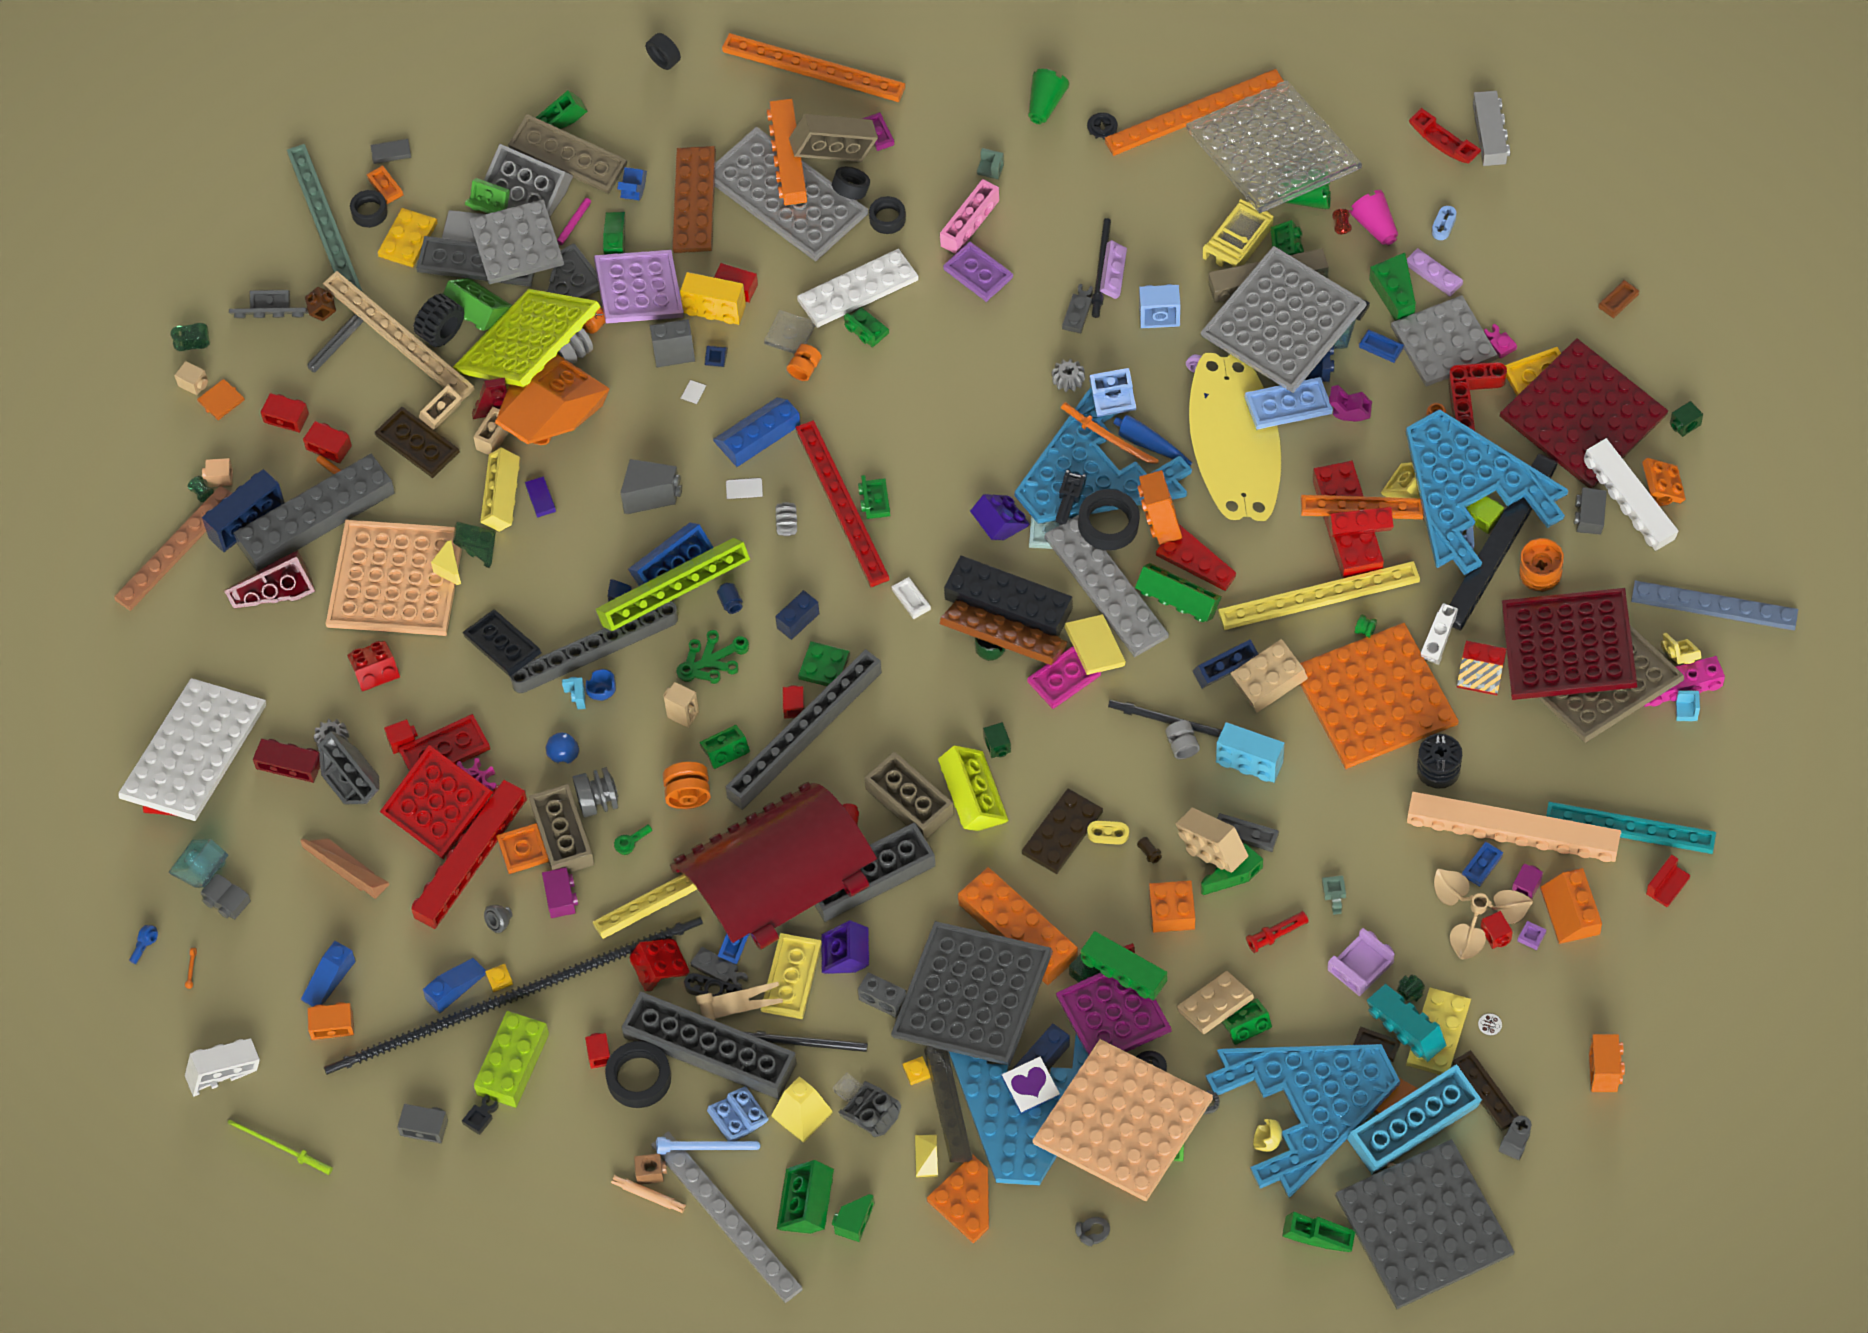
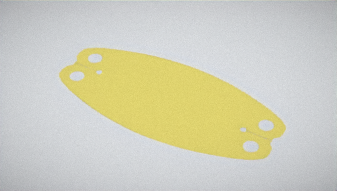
M1205 353L1199 359L1195 369L1189 402L1190 435L1198 467L1211 497L1226 518L1240 520L1242 517H1251L1256 521H1266L1273 512L1279 490L1281 476L1280 437L1277 425L1256 430L1244 397L1245 392L1264 389L1255 370L1231 354L1228 357H1220L1216 353ZM1214 361L1217 363L1218 369L1210 371L1207 369L1206 363ZM1233 363H1241L1244 366V371L1240 373L1234 371L1232 368ZM1227 375L1229 380H1225L1224 377ZM1245 493L1246 497H1242L1241 494ZM1234 501L1238 504V509L1234 512L1229 511L1226 508V503ZM1261 502L1265 510L1261 513L1256 512L1253 509V503Z

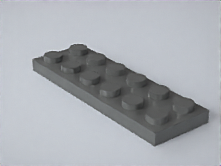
M424 236L416 267L417 272L488 281L476 242ZM535 273L498 283L531 287Z

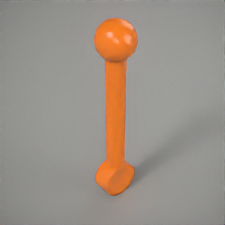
M190 948L188 979L185 982L187 989L193 987L192 974L194 958L197 954L196 948Z

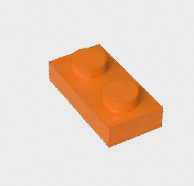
M384 166L367 174V179L376 191L383 195L386 204L403 196V191Z

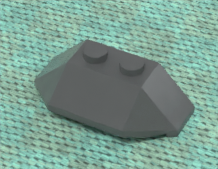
M330 731L318 745L321 776L345 805L367 804L379 791V775L354 745L334 731Z

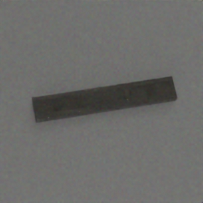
M926 1047L924 1052L949 1161L969 1162L972 1160V1154L948 1051Z

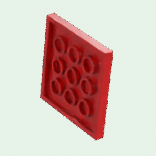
M429 745L380 810V813L444 859L493 794V791Z

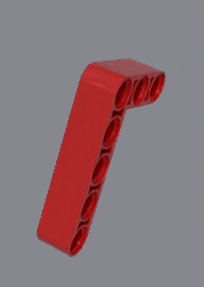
M1503 363L1464 364L1451 367L1448 385L1454 419L1475 431L1470 390L1503 387L1506 383L1507 367Z

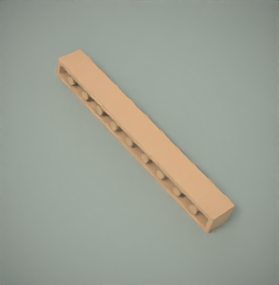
M1413 791L1407 823L1416 827H1431L1437 831L1447 830L1459 835H1473L1480 839L1490 838L1497 842H1511L1518 846H1532L1540 850H1554L1561 854L1570 853L1582 858H1596L1603 862L1616 861L1621 830Z

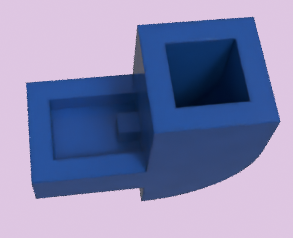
M624 168L623 182H618L617 188L621 190L620 198L640 200L642 198L646 183V170Z

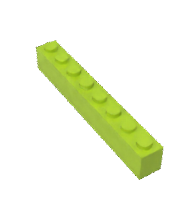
M732 538L596 608L602 627L614 631L749 561L750 557L744 542Z

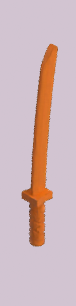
M1066 402L1061 406L1062 410H1065V412L1082 423L1081 428L1084 430L1088 427L1104 439L1146 463L1158 464V459L1137 449L1093 422L1092 416H1084Z

